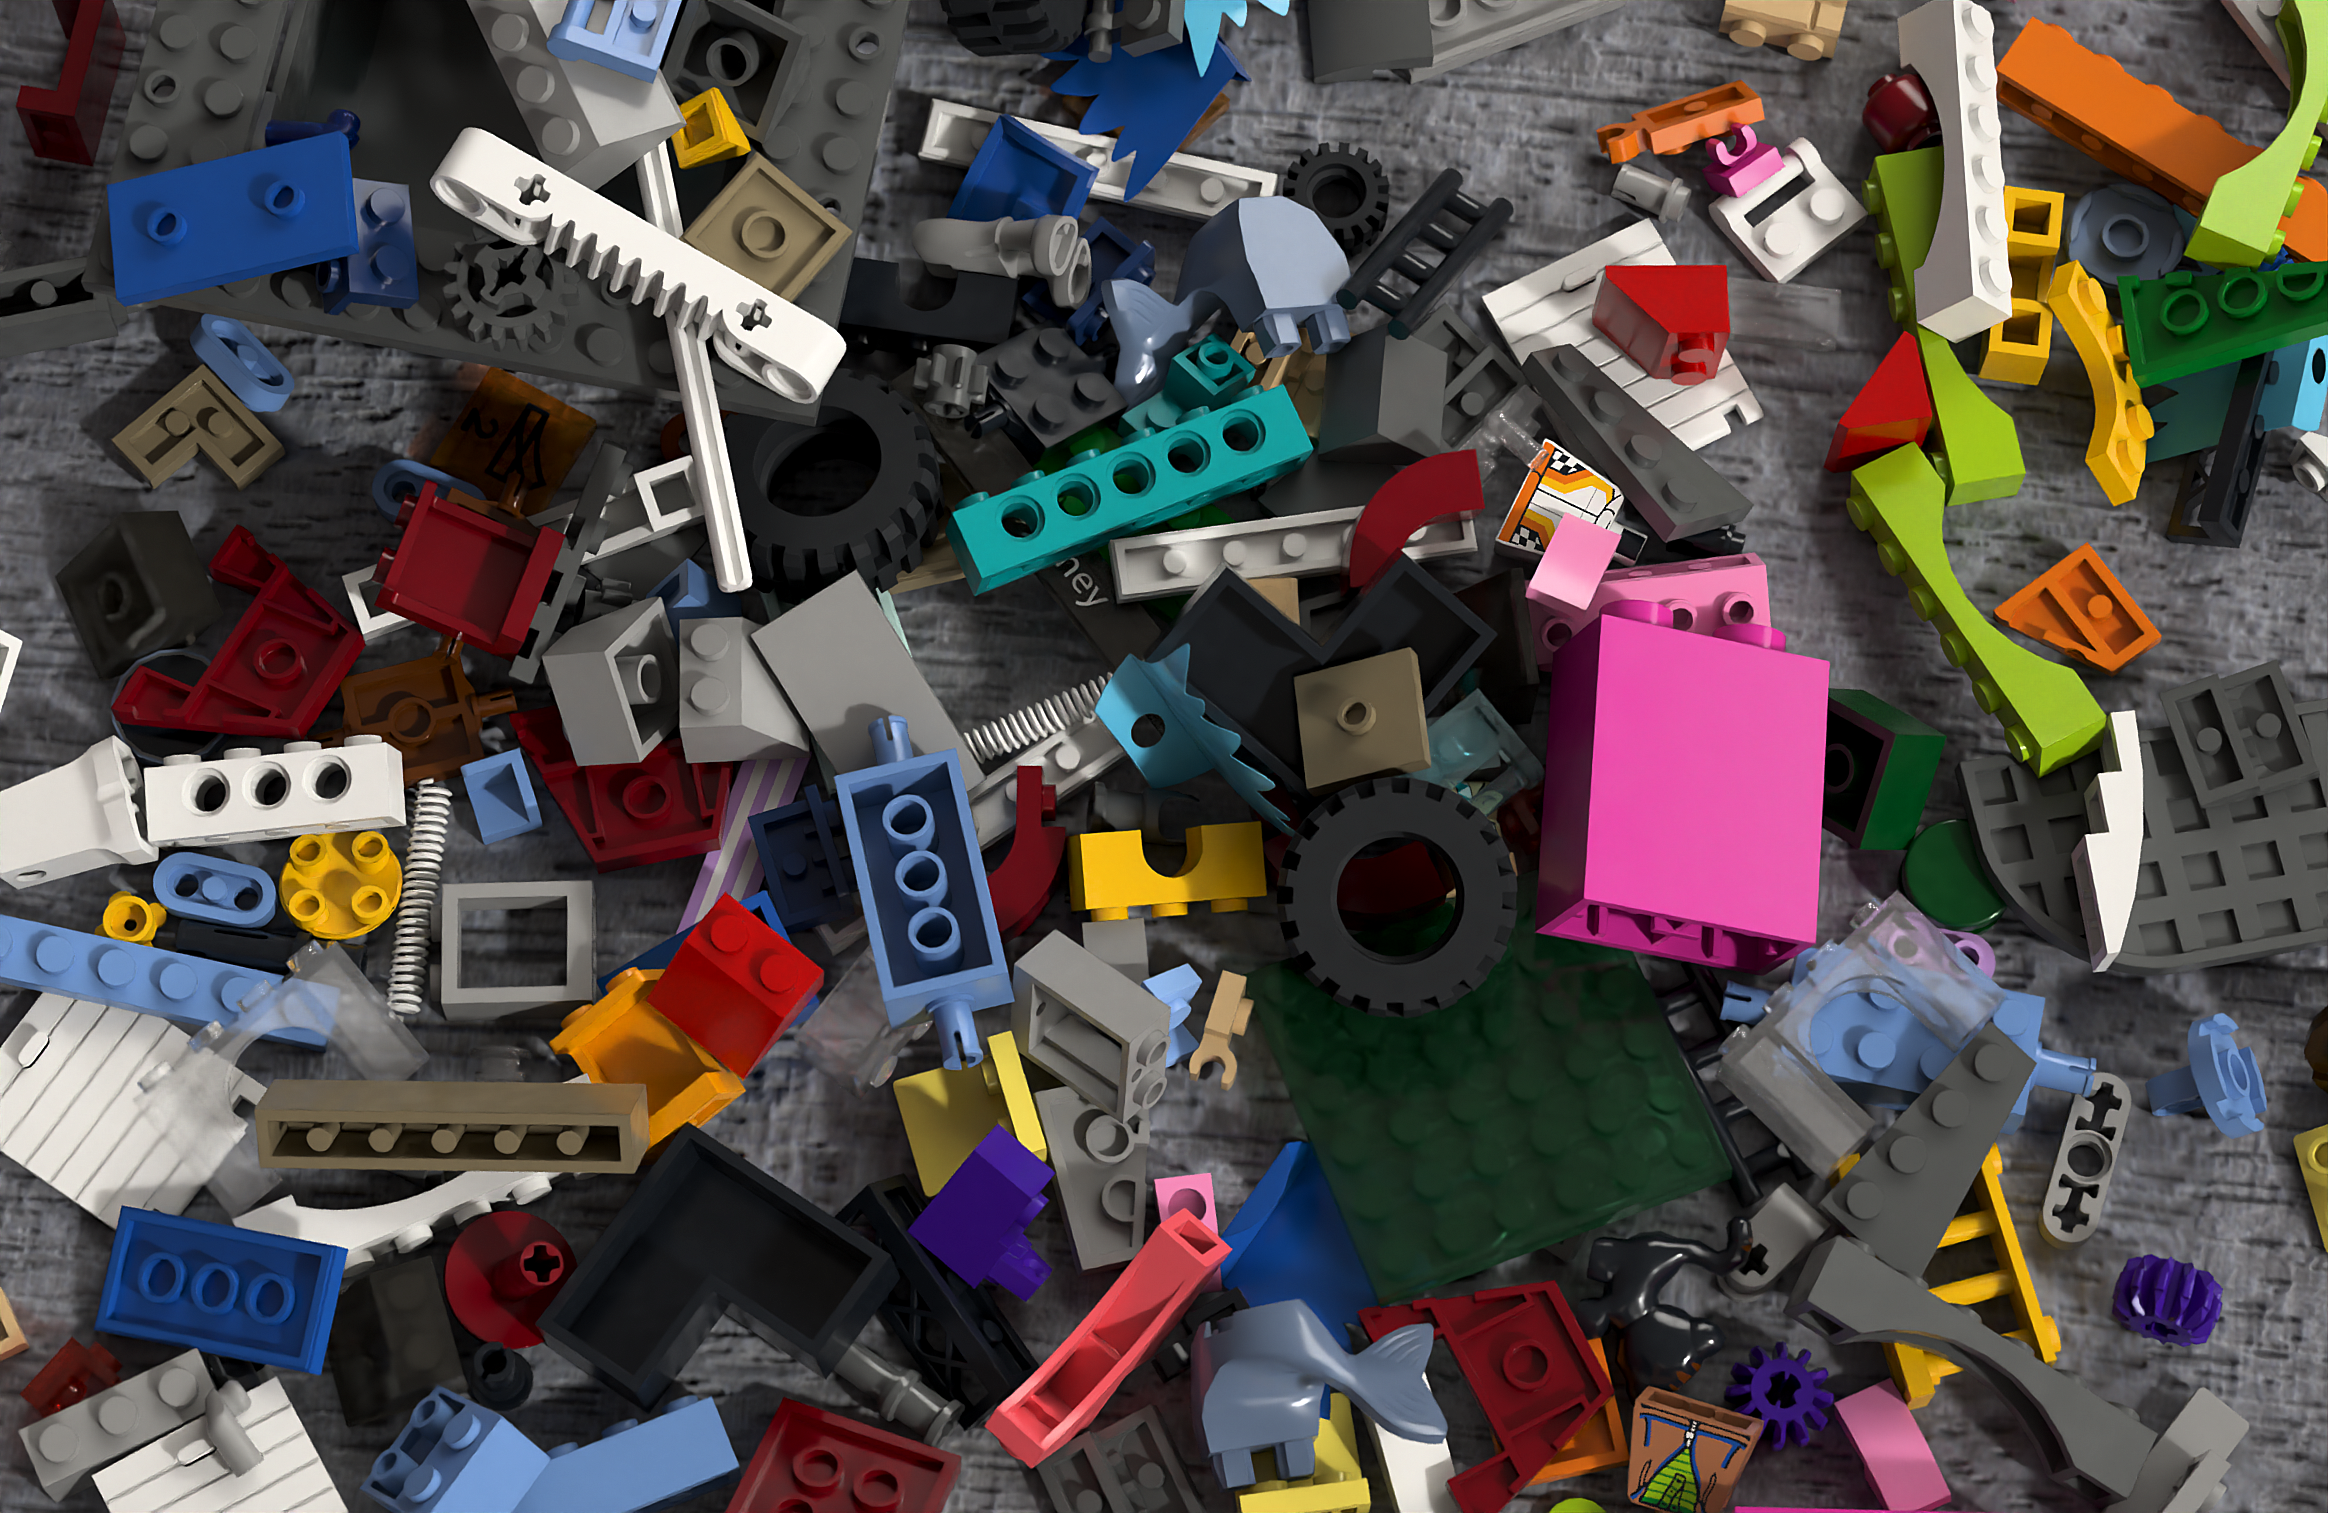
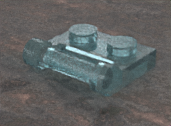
M1477 688L1427 729L1432 768L1396 776L1425 780L1453 790L1499 753L1507 763L1508 769L1468 800L1488 817L1521 789L1531 790L1545 779L1546 774L1538 759Z

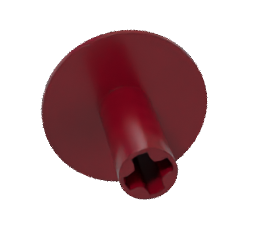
M520 1211L494 1212L469 1224L452 1243L444 1265L443 1284L445 1296L456 1320L477 1340L485 1344L488 1342H501L504 1344V1349L508 1347L511 1350L525 1349L545 1342L535 1323L578 1266L572 1249L565 1238L545 1220Z

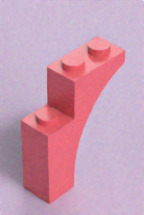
M1183 1208L1159 1224L1128 1267L1092 1311L1058 1349L1009 1398L996 1408L984 1427L999 1439L1001 1447L1009 1455L1022 1460L1031 1469L1088 1428L1125 1376L1154 1356L1232 1251V1248L1186 1208Z

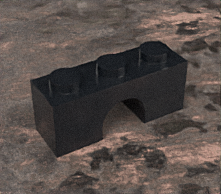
M854 257L837 332L846 343L847 352L859 355L872 354L875 350L899 353L902 358L908 361L916 362L917 358L931 360L932 348L940 344L964 346L979 355L1013 338L1018 308V279L958 271L955 292L950 301L943 307L933 311H919L907 306L899 297L901 287L899 263Z

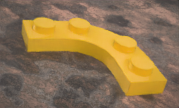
M2074 260L2056 267L2046 301L2073 342L2086 367L2093 388L2096 414L2085 462L2112 505L2117 506L2136 497L2141 475L2145 469L2147 439L2154 436V424L2149 411L2144 406L2141 389L2133 379L2125 326L2122 324L2116 325L2106 307V298L2102 287L2096 279H2089L2079 261Z

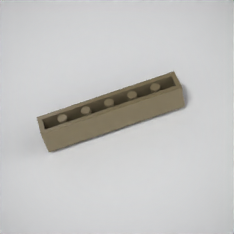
M274 1079L254 1109L260 1168L635 1174L650 1144L646 1084Z

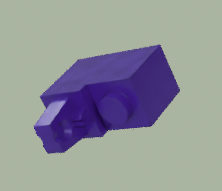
M997 1124L972 1151L907 1232L974 1289L985 1278L997 1286L1001 1284L1026 1302L1035 1294L1053 1271L1031 1248L1032 1243L1023 1232L1048 1203L1049 1199L1040 1191L1056 1172L1002 1126Z

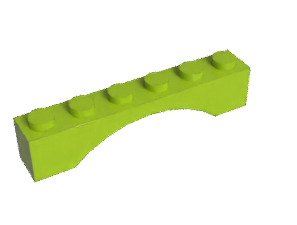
M2283 0L2274 24L2285 49L2290 74V106L2284 129L2267 150L2243 167L2217 178L2201 208L2183 255L2225 272V268L2249 267L2252 272H2257L2262 262L2273 265L2286 236L2285 231L2277 229L2282 215L2291 218L2305 186L2295 181L2300 168L2309 171L2323 139L2313 135L2317 122L2325 125L2328 123V0Z
M1943 145L1875 157L1869 178L1862 181V198L1868 215H1876L1880 231L1879 234L1875 235L1876 257L1881 269L1889 268L1893 288L1888 289V304L1891 318L1894 323L1902 322L1903 330L1913 335L1916 339L1933 414L1927 430L1933 452L1928 454V461L1946 485L1945 502L1946 506L1949 507L2017 495L2026 471L2013 418L1990 401L1966 375L1945 337L1917 323L1914 270L1924 265L1937 227L1944 187L1945 165Z
M1912 441L1851 471L1850 497L1847 498L1846 505L1853 522L1859 530H1869L1878 543L1877 551L1887 572L1891 576L1900 575L1909 589V599L1918 617L1923 622L1930 620L1941 635L1940 644L1948 661L1955 668L1962 666L1972 680V691L1980 708L1987 715L1992 713L1996 715L2004 727L2005 741L2013 756L2019 762L2026 760L2037 777L2041 778L2102 747L2106 715L2075 670L2045 660L2013 643L1989 624L1965 596L1951 570L1943 542L1942 521L1946 485L1916 442Z

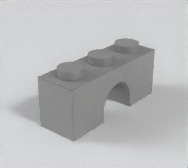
M195 1348L18 1430L43 1489L57 1503L96 1485L92 1475L206 1415L205 1398L213 1388L216 1391L218 1390L207 1363L198 1349Z

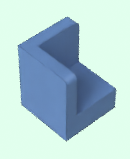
M688 558L646 594V599L650 597L662 598L679 655L680 619L742 617V606L739 596L734 592H722L718 587L717 580Z
M519 748L463 765L460 768L484 845L543 827L536 798Z

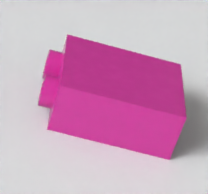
M1620 600L1603 605L1596 619L1553 652L1535 933L1759 976L1768 974L1816 944L1830 661L1785 652L1786 636L1781 631L1764 625H1727L1716 629L1711 637L1673 629V612L1658 603L1643 600Z

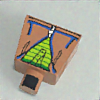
M1648 1385L1636 1399L1633 1410L1627 1489L1628 1500L1655 1509L1654 1513H1724L1762 1432L1765 1421Z

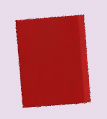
M1906 331L1903 332L1839 420L1823 466L1830 472L1853 471L1912 441H1915L1921 449L1933 414L1916 339L1913 335Z

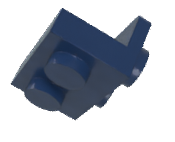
M352 178L359 253L317 263L315 282L318 291L322 292L324 313L339 315L350 303L410 309L419 300L409 185Z
M1102 216L1080 237L1088 241L1092 263L1091 287L1088 298L1078 310L1058 308L1052 302L1047 280L1043 278L1022 297V308L1040 323L1054 317L1079 347L1088 338L1093 341L1098 340L1112 325L1102 296V281L1123 277L1149 287L1156 275V271H1154L1155 247L1147 240H1144L1137 246Z
M816 784L804 787L807 799L747 817L776 912L787 935L855 915L851 893L858 892L859 888L851 855L841 858L838 856L833 838L844 835L840 818L833 799L821 802Z

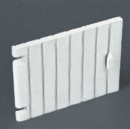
M1649 217L1481 298L1484 309L1519 369L1531 352L1571 343L1692 451L1730 434V427L1723 415L1735 409L1745 425L1764 417L1760 405L1749 390L1747 383L1737 366H1735L1726 348L1715 379H1707L1697 385H1677L1671 379H1654L1592 324V311L1605 266L1676 265ZM1595 279L1594 282H1592V283H1590V284H1588V285H1586V286H1584V287H1582V288H1579V289H1577V290H1575V291H1573V292H1568V291H1570V290H1572V289H1575V288H1577V287H1579V286H1581V285H1583V284H1585V283H1587V282H1589V281ZM1532 386L1533 394L1538 399L1540 406L1553 425L1567 452L1609 480L1604 469L1537 389Z
M43 992L0 1047V1152L115 1231L122 1205L180 1216L248 1126L241 1117L233 1113L234 1109L242 1098L256 1107L267 1091V1088L164 1018ZM49 1041L48 1047L32 1067L28 1068Z
M277 1376L246 1392L252 1401L251 1406L248 1410L235 1417L264 1458L262 1462L242 1476L236 1477L210 1440L206 1415L92 1475L110 1513L349 1512ZM216 1449V1451L211 1455L199 1460L198 1462L190 1466H185L186 1464H189L194 1460Z

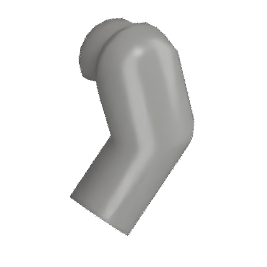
M229 1380L218 1391L213 1388L205 1398V1408L210 1440L238 1478L262 1462L264 1458L235 1418L240 1413L248 1410L252 1401L238 1381Z

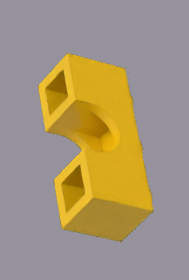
M2004 186L2005 220L2008 225V264L2012 278V288L2010 290L2012 317L1982 331L1978 378L2037 386L2049 359L2053 310L2046 299L2050 289L2054 261L2060 245L2064 193Z
M1261 821L1201 825L1186 828V859L1180 870L1171 877H1165L1156 873L1147 864L1142 851L1141 830L1079 834L1066 837L1071 912L1090 910L1091 922L1129 919L1128 907L1151 906V917L1189 915L1188 903L1205 901L1211 902V913L1248 910V898L1267 896Z

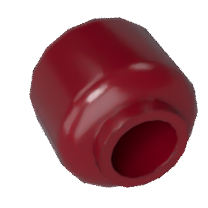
M1888 74L1870 87L1867 93L1869 100L1862 111V123L1886 155L1943 145L1942 129L1934 99L1919 74H1905L1899 77L1896 74Z

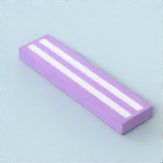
M810 751V758L747 760L742 762L729 797L721 850L707 853L676 934L701 921L725 892L738 902L761 892L766 876L747 817L795 803L812 759V751Z

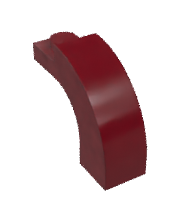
M1476 448L1437 454L1422 459L1401 470L1378 490L1364 506L1348 534L1340 565L1341 597L1355 596L1397 547L1402 550L1409 536L1416 531L1434 524L1475 519L1485 509Z
M1017 766L1016 832L1014 842L1004 862L997 870L986 877L1002 945L1019 936L1043 913L1052 900L1065 870L1067 861L1066 837H1068L1066 827L1045 826V821H1056L1057 791L1056 784H1045L1046 779L1042 766Z
M1275 772L1265 776L1275 784V787L1269 791L1257 792L1289 817L1290 821L1279 819L1296 831L1303 821L1282 778ZM1249 805V812L1253 822L1261 821L1262 838L1272 837V839L1263 842L1265 877L1277 891L1280 865L1292 837L1266 821ZM1414 841L1378 857L1367 859L1351 858L1344 867L1338 882L1337 907L1341 921L1346 929L1356 931L1392 930L1414 924L1444 911L1447 891L1423 843Z

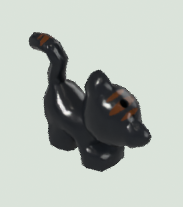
M1743 1216L1734 1217L1727 1223L1726 1249L1720 1251L1714 1250L1699 1240L1677 1238L1662 1231L1638 1233L1627 1239L1599 1237L1594 1240L1588 1263L1587 1278L1604 1283L1603 1295L1601 1297L1581 1299L1576 1320L1588 1340L1608 1335L1611 1328L1617 1332L1615 1363L1626 1379V1393L1633 1407L1636 1399L1648 1385L1669 1392L1678 1391L1700 1370L1704 1359L1713 1356L1721 1350L1726 1336L1717 1324L1707 1318L1692 1317L1682 1308L1670 1304H1660L1659 1295L1662 1288L1677 1274L1683 1264L1697 1266L1720 1277H1724L1745 1266L1753 1245L1751 1222Z

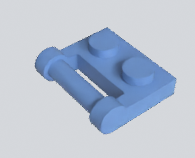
M568 0L561 23L554 25L551 29L546 43L547 49L554 56L563 60L576 61L583 59L653 84L682 0H615L603 35L585 29L595 0Z

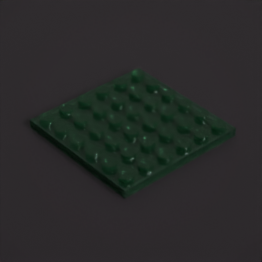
M1539 868L1516 877L1518 891H1516L1517 916L1515 927L1511 930L1506 945L1508 947L1500 962L1495 964L1486 976L1487 979L1475 991L1471 990L1458 999L1457 1003L1443 1010L1437 1009L1422 1014L1423 1016L1410 1018L1399 1016H1385L1383 1018L1367 1015L1365 1012L1351 1007L1347 1008L1316 987L1304 975L1293 957L1242 975L1247 977L1245 990L1247 998L1254 1000L1253 1012L1378 1306L1381 1305L1383 1307L1729 1180L1732 1177V1166L1633 951L1535 933ZM1456 898L1446 901L1445 904L1420 915L1401 921L1385 923L1354 934L1352 937L1363 947L1386 956H1406L1420 952L1431 946L1445 932L1454 914Z

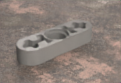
M2100 1072L2091 1074L2095 1077L2088 1098H2093L2098 1090H2104L2109 1093L2108 1103L2117 1107V1110L2109 1109L2101 1120L2098 1132L2086 1130L2092 1119L2094 1104L2078 1094H2073L2038 1215V1228L2042 1237L2050 1245L2059 1249L2071 1250L2084 1245L2095 1231L2099 1222L2132 1102L2127 1085L2120 1078L2110 1073ZM2075 1124H2077L2084 1130H2076ZM2102 1134H2110V1140H2108ZM2079 1145L2093 1148L2101 1158V1171L2091 1177L2076 1174L2068 1164L2067 1156L2069 1150ZM2059 1181L2068 1188H2060L2058 1186ZM2072 1189L2083 1192L2077 1204L2075 1218L2083 1221L2084 1225H2076L2071 1233H2067L2060 1229L2061 1219L2053 1216L2052 1212L2060 1213L2069 1200ZM2085 1192H2094V1198Z

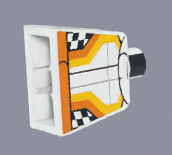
M1545 438L1495 539L1494 552L1504 557L1539 566L1565 512L1621 535L1622 537L1612 560L1629 568L1634 567L1648 536L1617 522L1626 496L1619 487L1553 441Z

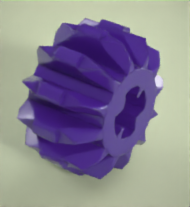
M2152 1254L2145 1255L2143 1258H2130L2127 1260L2123 1271L2120 1272L2119 1278L2116 1281L2112 1295L2114 1303L2111 1313L2121 1321V1325L2126 1330L2137 1331L2141 1334L2142 1338L2159 1340L2163 1345L2166 1342L2175 1343L2182 1347L2190 1346L2191 1344H2202L2207 1342L2209 1335L2215 1328L2216 1322H2218L2223 1305L2221 1302L2223 1288L2208 1271L2197 1270L2192 1263H2182L2172 1257L2163 1259Z
M1783 1341L1775 1344L1772 1360L1760 1346L1753 1347L1748 1354L1751 1366L1736 1362L1732 1367L1730 1374L1739 1384L1728 1386L1725 1389L1724 1400L1732 1404L1742 1405L1734 1410V1412L1765 1421L1757 1442L1763 1432L1769 1433L1772 1451L1780 1452L1783 1449L1786 1433L1798 1447L1805 1446L1810 1439L1807 1427L1812 1430L1822 1431L1828 1422V1419L1819 1409L1830 1407L1834 1401V1394L1828 1390L1816 1388L1827 1379L1829 1375L1827 1369L1820 1367L1810 1372L1805 1369L1811 1357V1352L1808 1349H1802L1795 1361L1787 1359L1788 1348ZM1772 1385H1778V1393L1781 1392L1783 1387L1791 1393L1792 1397L1786 1408H1780V1400L1773 1406L1766 1399Z

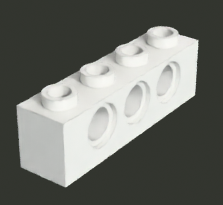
M378 735L347 737L344 739V747L321 749V743L293 742L284 745V753L263 756H261V750L257 748L230 749L224 751V760L201 762V756L173 755L163 759L164 766L144 768L148 842L165 851L292 838L308 834L320 835L406 825L402 752L386 742L382 743V737ZM344 770L347 776L345 789L339 796L326 799L324 795L326 779L333 772ZM284 776L286 781L284 796L279 802L273 805H266L264 801L266 785L272 779ZM223 783L226 789L224 802L216 810L206 812L204 808L206 792L213 785Z

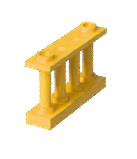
M1994 1142L1972 1182L1981 1211L1953 1218L1937 1248L1989 1235L2000 1270L1930 1288L1928 1291L1947 1303H1957L1964 1306L2008 1294L2020 1330L2001 1334L2000 1336H2010L2025 1342L2034 1350V1357L2052 1367L2057 1361L2055 1353L2061 1351L2058 1329L2051 1315H2042L1997 1177L1998 1174L2002 1173V1161L1997 1144ZM1859 1153L1835 1159L1828 1173L1832 1189L1861 1159ZM1881 1342L1893 1383L1909 1410L1925 1407L1929 1404L1936 1393L1934 1385L1940 1384V1377L1965 1371L1963 1368L1931 1352L1898 1343Z

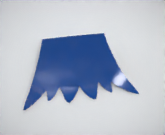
M1092 0L1087 1L1088 15L1092 12ZM1116 0L1115 13L1123 11L1124 0ZM1185 20L1182 43L1137 57L1131 56L1120 47V42L1112 44L1110 61L1097 63L1088 58L1089 41L1084 38L1085 21L1081 24L1082 32L1079 37L1064 50L1040 54L1044 58L1057 61L1079 59L1068 72L1050 86L1051 91L1080 97L1099 95L1093 101L1080 123L1079 133L1081 135L1099 134L1125 126L1115 144L1111 157L1112 162H1116L1136 151L1125 188L1124 203H1127L1140 193L1165 165L1230 79L1242 82L1252 81L1219 32L1209 65L1202 77L1199 75Z
M1303 1141L1286 1143L1220 1237L1232 1248V1251L1220 1265L1222 1285L1228 1291L1238 1286L1250 1308L1302 1299L1341 1348L1348 1354L1353 1355L1352 1344L1344 1323L1361 1327L1356 1318L1357 1311L1365 1307L1381 1305V1308L1389 1307L1386 1295L1378 1281L1394 1283L1417 1282L1431 1278L1433 1275L1426 1259L1406 1238V1235L1431 1234L1449 1229L1450 1223L1431 1211V1207L1480 1195L1501 1186L1503 1183L1482 1176L1453 1173L1349 1155ZM1325 1383L1320 1401V1418L1330 1420V1385Z

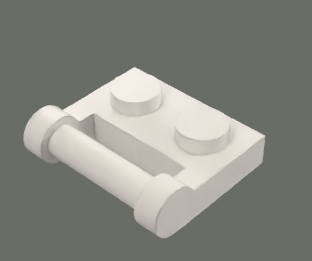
M1799 137L1785 148V156L1781 158L1785 165L1783 169L1740 198L1729 197L1723 194L1708 206L1709 213L1717 226L1775 290L1862 226L1868 216V212L1822 163L1814 146L1803 137ZM1797 175H1800L1809 186L1753 228L1747 222L1744 215Z

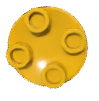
M359 830L320 835L308 834L300 836L290 846V856L286 860L279 878V896L286 915L301 930L311 932L313 936L323 939L344 940L355 938L377 928L396 908L402 893L403 874L398 858L382 834L376 831L364 832Z

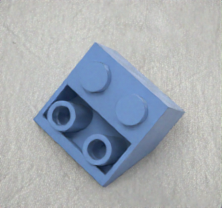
M437 1384L430 1395L420 1401L415 1407L410 1422L392 1446L376 1459L371 1474L360 1489L392 1513H512L551 1458L501 1415Z

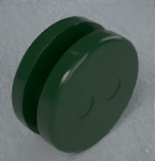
M1955 818L1939 821L1925 828L1912 841L1899 867L1897 877L1898 896L1908 917L1916 925L1969 932L1978 936L1990 930L2001 919L2008 906L1998 895L1982 869L1976 854L1968 820Z

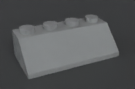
M466 0L544 163L592 191H596L687 125L660 68L652 84L583 59L576 61L563 60L549 52L546 43L551 29L554 25L561 23L568 0ZM595 0L585 29L603 35L615 0Z

